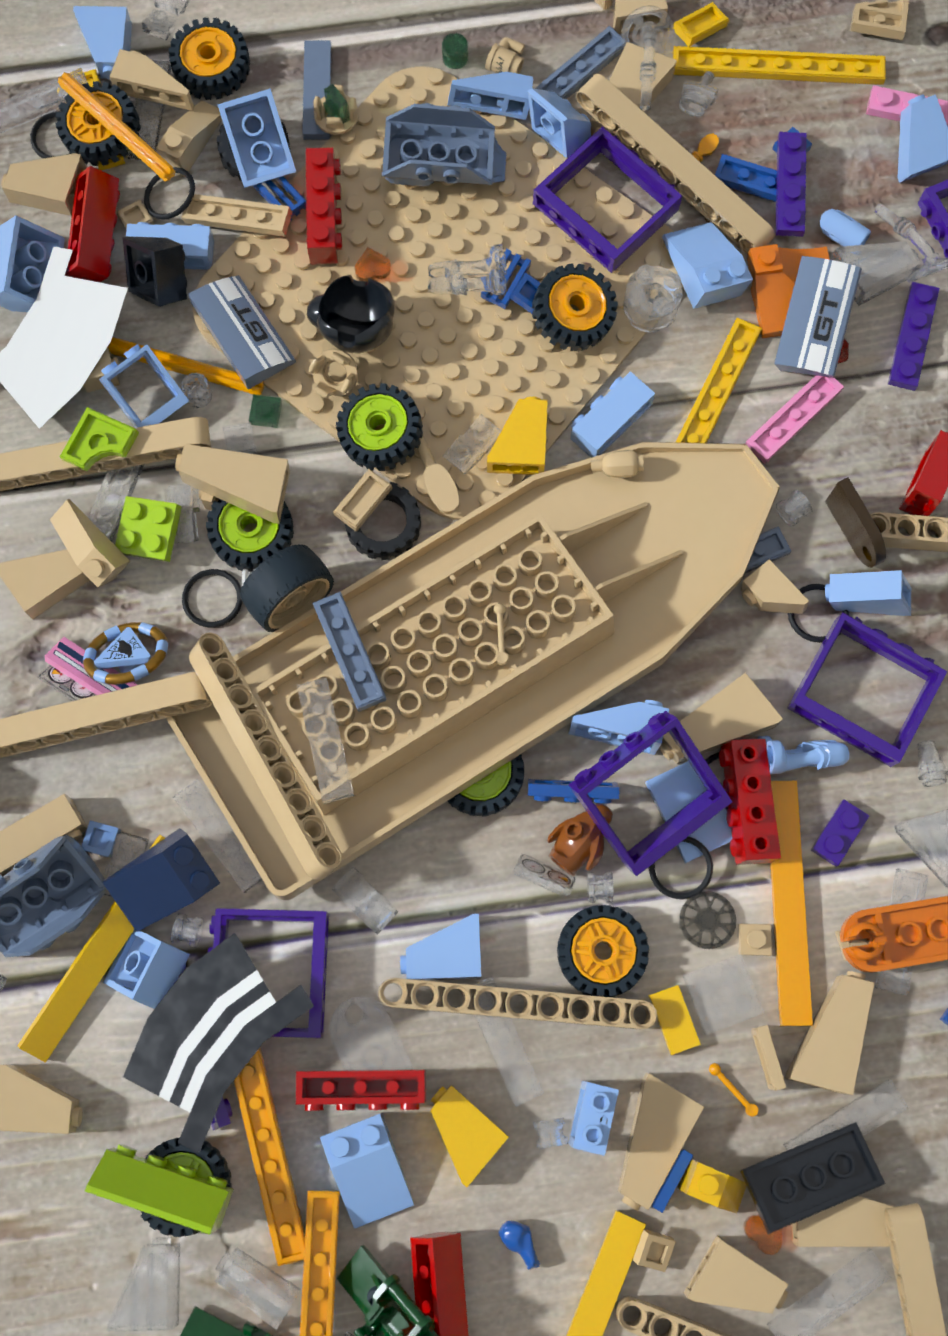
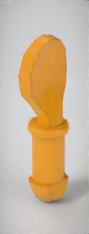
M712 133L703 137L698 144V150L693 151L691 155L701 163L703 161L702 156L711 155L715 151L719 143L718 136Z

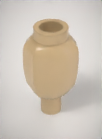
M632 450L611 452L605 455L603 460H591L592 472L603 471L607 476L615 478L633 477L638 472L644 471L643 454H637Z

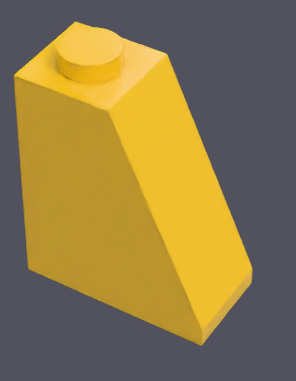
M527 397L517 401L487 456V473L535 475L544 472L548 400H541L538 397Z
M451 1085L448 1090L442 1086L430 1100L435 1104L430 1111L460 1180L464 1186L468 1187L509 1136L454 1086Z
M691 1159L677 1185V1188L687 1195L736 1214L747 1187L745 1181Z

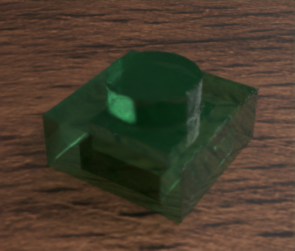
M334 84L324 88L325 102H323V105L330 117H340L343 123L350 120L348 103Z
M253 394L249 414L250 425L278 428L282 407L281 398Z

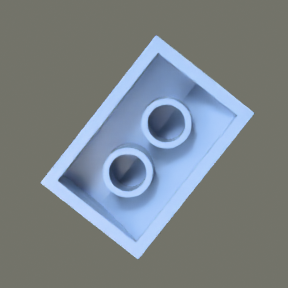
M17 215L0 225L1 307L15 312H28L37 299L53 246L64 248V237Z

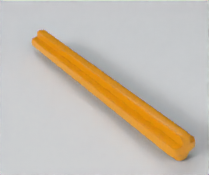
M65 72L58 78L61 88L164 181H170L175 176L174 168L71 74Z
M112 337L108 349L111 354L126 358L124 353L137 344ZM150 348L166 370L257 396L263 392L264 381L248 390L234 371ZM141 357L139 360H137L139 362L149 364L144 357Z

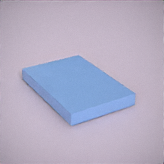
M688 761L645 782L664 822L707 790ZM726 808L689 835V837L701 842L709 852L731 842L732 832L731 827L727 824ZM680 842L676 845L685 863L703 855L693 844Z

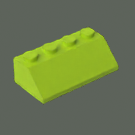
M118 1144L117 1149H106L85 1188V1192L209 1235L221 1228L234 1190L227 1187L228 1181L209 1175L208 1180L196 1176L197 1170L179 1165L178 1169L166 1166V1159L155 1155H148L147 1159L135 1155L136 1149L122 1144Z

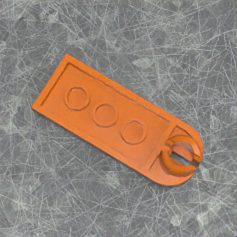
M948 896L865 909L851 914L841 927L840 942L867 938L868 944L843 948L842 951L846 960L854 968L869 973L948 960Z

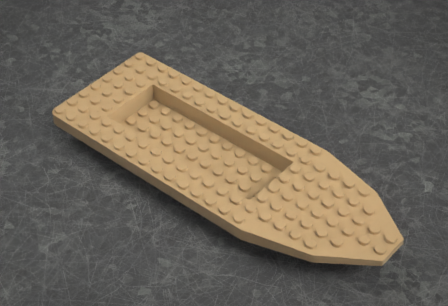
M641 442L615 450H632L637 454H643L644 471L638 472L633 477L615 478L607 476L603 471L592 472L591 460H603L608 453L532 475L340 591L387 699L358 712L315 608H312L233 656L341 851L342 861L332 873L572 722L573 716L587 713L655 670L676 651L742 581L779 492L780 486L747 444ZM498 603L503 604L506 608L503 614L505 653L508 655V662L505 665H500L496 661L499 645L497 614L494 612V606ZM213 703L205 709L166 718L269 891L280 900H290L320 882L321 880H314L309 877L302 867Z

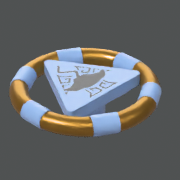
M144 622L116 625L103 631L88 645L83 657L84 669L92 679L104 684L118 685L137 681L148 676L163 662L167 656L169 645L167 637L156 626ZM135 633L151 636L156 640V650L152 658ZM114 640L96 659L98 650L105 643ZM119 667L121 673L112 674L99 669Z

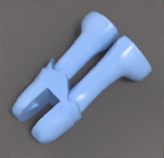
M758 736L757 738L766 740L770 775L781 774L808 766L817 767V770L827 767H838L844 765L849 760L848 747L836 740L802 742L796 749L785 750L781 741L772 740L770 736Z

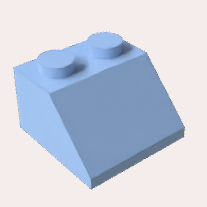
M534 88L527 91L532 129L565 158H569L591 137V122L589 118L583 113L580 114L567 99H562L555 92Z
M134 930L115 958L103 983L130 999L155 1009L178 980L179 975L184 971L190 954L141 930L138 932Z

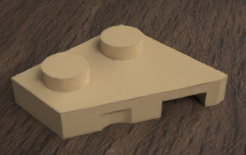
M888 0L856 3L850 31L903 40L906 32L909 0L889 3Z

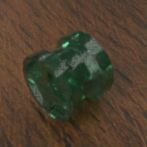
M458 33L447 35L442 41V61L448 68L460 69L468 61V41L463 35Z

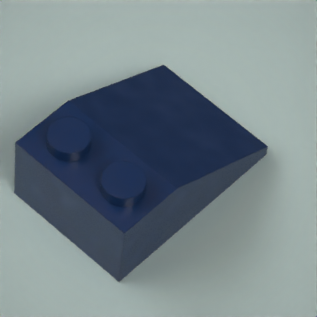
M180 828L102 882L136 932L197 901L220 884L189 835Z

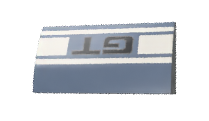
M802 256L774 362L780 371L834 378L862 270L861 267L829 259Z
M239 275L214 281L188 293L192 306L248 390L296 363L295 358Z

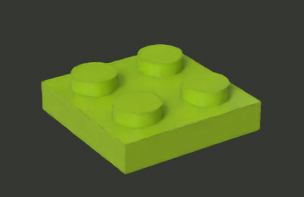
M126 496L115 546L124 555L170 562L182 506L177 503Z

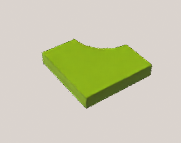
M87 407L63 449L60 458L65 462L88 471L95 462L104 457L116 455L126 458L139 432L129 425Z

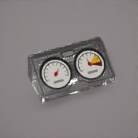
M48 665L37 676L42 683L70 701L96 696V694L52 665Z
M526 854L520 855L513 871L515 876L565 898L570 896L576 881L575 876L572 877L566 872Z

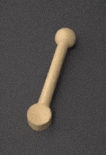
M498 603L494 606V612L497 614L499 645L496 661L500 665H505L508 662V655L505 653L503 614L506 608L503 604Z

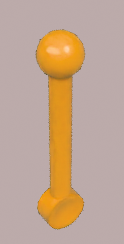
M712 1063L709 1066L710 1074L717 1076L745 1107V1112L748 1116H756L759 1111L758 1107L755 1104L749 1103L721 1072L719 1064Z

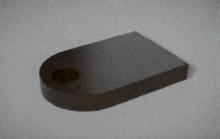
M849 477L839 481L825 503L859 560L867 567H875L886 560V547L883 537Z

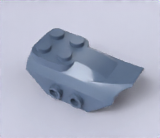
M431 103L412 104L386 117L382 177H385L390 183L429 186L434 181H440L450 184L459 182L492 185L495 182L505 181L506 152L499 146L495 138V126L472 109L462 108L457 105L449 107L437 106Z
M68 835L57 837L27 858L20 860L13 867L12 871L4 876L0 875V952L6 958L29 956L38 950L49 948L56 938L65 932L70 933L77 929L107 892L106 887L102 883L105 879L96 863L74 838Z

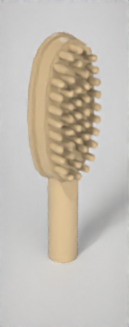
M422 436V438H419L421 444L417 450L426 468L423 475L427 492L439 511L444 514H452L459 506V495L455 482L444 466L436 464L424 436Z

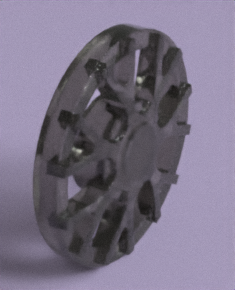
M710 891L701 892L696 896L688 898L681 907L679 913L681 932L687 941L698 948L715 949L723 946L731 939L736 929L737 921L734 908L725 897L718 893ZM705 897L707 908L700 909L696 899ZM715 899L723 903L718 912L712 909ZM693 901L695 906L689 904ZM687 907L697 912L695 919L685 917ZM729 913L731 923H721L720 915ZM684 920H688L689 923L685 925ZM695 923L699 931L690 936L686 928ZM718 927H721L727 933L722 940L715 933ZM703 932L711 933L710 944L701 943ZM696 936L699 937L698 941H696L693 938H695Z

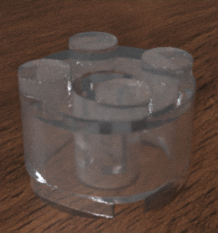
M640 266L628 280L623 302L624 313H626L631 325L644 332H657L661 328L670 326L677 317L682 299L681 278L679 275L661 266Z

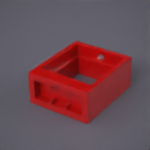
M940 430L922 456L899 507V510L910 515L930 516L944 497L948 488V432Z

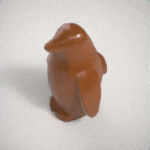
M596 804V807L608 824H610L613 817L612 810L604 804ZM587 811L560 823L547 840L548 843L557 840L548 857L572 877L576 875L577 871L585 863H587L586 870H592L603 856L604 835Z

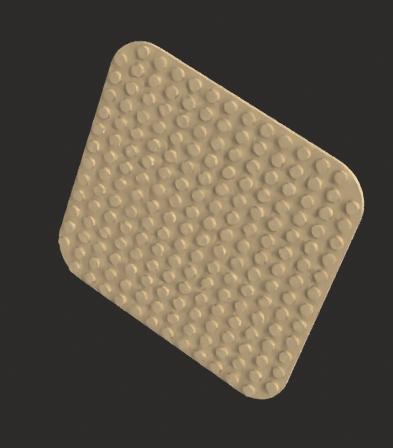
M411 67L395 72L384 79L358 107L359 116L356 125L347 133L332 135L321 147H333L335 159L340 158L341 176H336V183L341 184V200H337V208H341L342 225H337V233L342 234V250H338V264L310 265L307 250V209L304 210L302 208L297 217L295 215L292 216L286 237L244 231L204 274L196 289L223 278L240 276L296 360V363L264 380V385L337 441H339L336 429V422H339L337 415L339 411H343L341 407L343 402H350L348 396L352 393L357 396L359 395L358 389L364 387L365 391H367L370 384H375L377 388H380V383L387 384L389 388L391 385H394L400 391L403 389L407 392L408 396H411L420 412L423 423V436L436 464L444 466L455 482L459 495V506L452 514H444L432 502L424 482L423 474L426 468L417 448H414L415 454L411 458L409 456L405 457L407 462L403 465L397 462L395 463L396 468L390 470L389 466H386L385 471L378 472L390 481L397 483L398 487H405L411 496H414L419 503L433 513L448 519L459 520L519 484L528 476V474L487 473V456L517 401L527 397H538L541 400H548L546 454L673 303L683 289V285L662 239L663 234L674 232L667 225L664 224L613 273H610L533 205L534 189L567 158L543 138L512 117L473 110L495 126V138L499 146L506 152L505 181L495 182L492 185L459 182L450 184L434 181L429 186L393 184L387 181L385 177H382L386 117L412 104L431 103L437 106H449L447 102L452 80H457L456 77L438 68ZM306 165L289 182L305 199ZM585 168L578 172L555 194L617 249L652 217L650 213ZM283 188L282 192L295 205L297 203L296 200ZM277 196L275 197L281 205L286 206ZM506 249L511 250L513 255H516V253L521 255V258L524 260L526 258L530 259L531 266L527 274L540 283L552 270L554 271L561 265L565 268L567 264L572 263L574 268L578 264H583L584 270H588L589 267L594 268V275L596 276L599 273L603 274L605 277L602 281L605 283L609 280L612 285L610 291L615 290L616 293L614 301H618V308L615 311L617 312L616 319L606 336L597 345L590 346L586 350L579 348L577 351H571L570 347L564 350L560 348V343L558 342L555 346L549 343L551 338L549 336L544 338L541 335L542 328L537 329L535 325L537 319H533L530 312L513 300L509 302L506 309H503L481 298L482 290ZM508 261L506 267L504 268L495 286L493 287L490 295H493L494 291L496 290L498 284L500 283L509 265L511 264L510 261ZM517 265L499 299L502 300L521 266ZM351 275L353 279L358 281H368V278L377 280L391 291L394 298L395 312L392 332L387 340L375 349L364 353H348L355 360L358 367V380L355 387L342 396L329 395L328 398L323 397L315 391L317 385L314 381L313 373L309 372L311 362L322 352L338 348L329 343L322 336L319 328L309 322L307 318L308 304L315 296L323 295L330 283L342 276ZM570 304L574 310L580 311L576 305ZM193 307V316L200 333L207 342L224 354ZM334 361L328 367V375L333 381L341 382L346 378L347 371L344 365ZM385 424L376 426L374 430H381Z

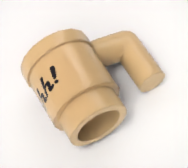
M508 37L503 38L499 44L495 43L492 46L486 60L485 69L495 73L512 72L520 74L524 58L518 56V54L522 55L525 44Z

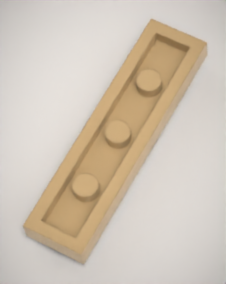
M194 194L190 205L183 211L181 218L187 224H202L210 227L286 237L292 210L289 206Z

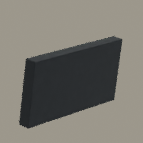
M857 1122L740 1171L767 1234L886 1184Z

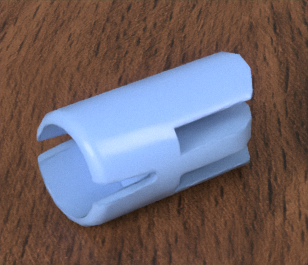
M830 209L821 216L820 227L822 232L854 254H857L871 235V231L840 210Z

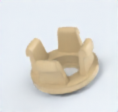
M329 85L328 95L321 99L319 96H315L313 102L314 118L317 126L322 131L332 135L347 133L356 125L359 116L356 99L345 95L342 85ZM333 110H342L347 118L342 122L340 117L327 116Z
M329 349L322 352L311 362L309 372L313 373V378L317 385L315 391L326 398L329 395L342 396L347 394L355 387L358 380V367L355 360L347 352L340 349ZM334 361L344 365L346 368V378L341 382L333 381L328 375V367Z

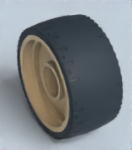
M303 544L292 545L273 554L256 567L243 583L240 597L253 618L267 632H274L314 608V602L328 597L333 588L334 579L322 560L308 546Z

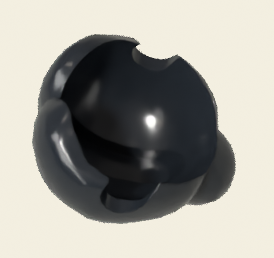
M345 275L335 279L330 283L323 295L315 296L309 302L307 318L312 325L319 328L322 336L336 348L347 353H364L380 346L390 336L393 328L395 302L391 291L377 280L368 278V281H358L353 279L351 275Z

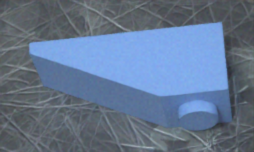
M501 72L452 80L447 105H457L475 111L526 120L529 111L527 91L533 88V76Z

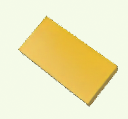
M712 2L676 21L672 30L690 47L727 27L729 19Z
M679 985L648 995L651 1004L654 1005L657 1011V1020L670 1055L701 1045Z

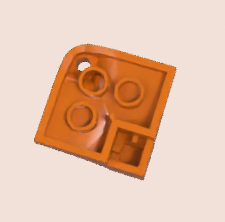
M773 244L750 248L746 260L753 278L750 290L759 327L762 328V339L782 335L802 256L830 260L827 246L809 249H789Z

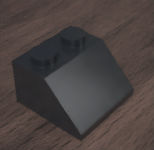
M127 236L122 238L128 292L158 307L187 299V279L184 267L185 252L182 244L162 237Z

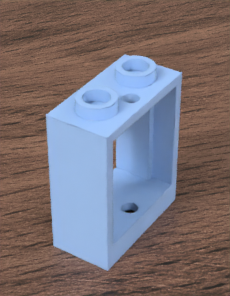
M138 344L124 353L127 358L119 365L113 361L101 370L104 376L99 379L135 428L159 424L189 402L188 398L148 345L142 348ZM141 357H144L173 395V398L141 421L110 380Z
M582 1081L568 1142L572 1148L605 1156L619 1092L618 1089Z

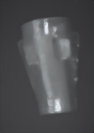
M928 740L918 743V779L922 781L925 787L946 783L948 770L936 748L935 741Z

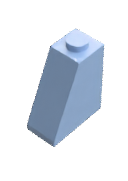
M74 6V14L101 79L111 80L110 74L119 50L130 51L132 21L127 7Z
M922 94L908 101L909 106L901 112L898 160L899 183L948 164V126L936 94L927 98Z
M902 570L830 574V584L825 586V598L835 611L848 610L849 612L911 616L912 588Z
M472 914L407 947L406 955L400 956L401 974H406L407 979L412 980L481 978L479 914Z

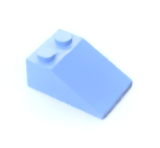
M271 89L217 104L244 188L296 173Z
M712 222L663 234L662 239L693 309L742 296L753 281L742 254Z
M645 700V703L635 702L573 716L568 734L620 746L626 736L641 730L648 724L652 716L664 711L669 712V709L664 708L663 704L658 701ZM663 736L643 752L655 755L662 744Z
M383 1113L320 1137L330 1169L354 1229L414 1206Z

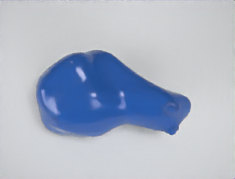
M512 1220L503 1223L498 1234L504 1245L509 1250L521 1255L528 1270L540 1267V1262L533 1247L530 1228L525 1224Z

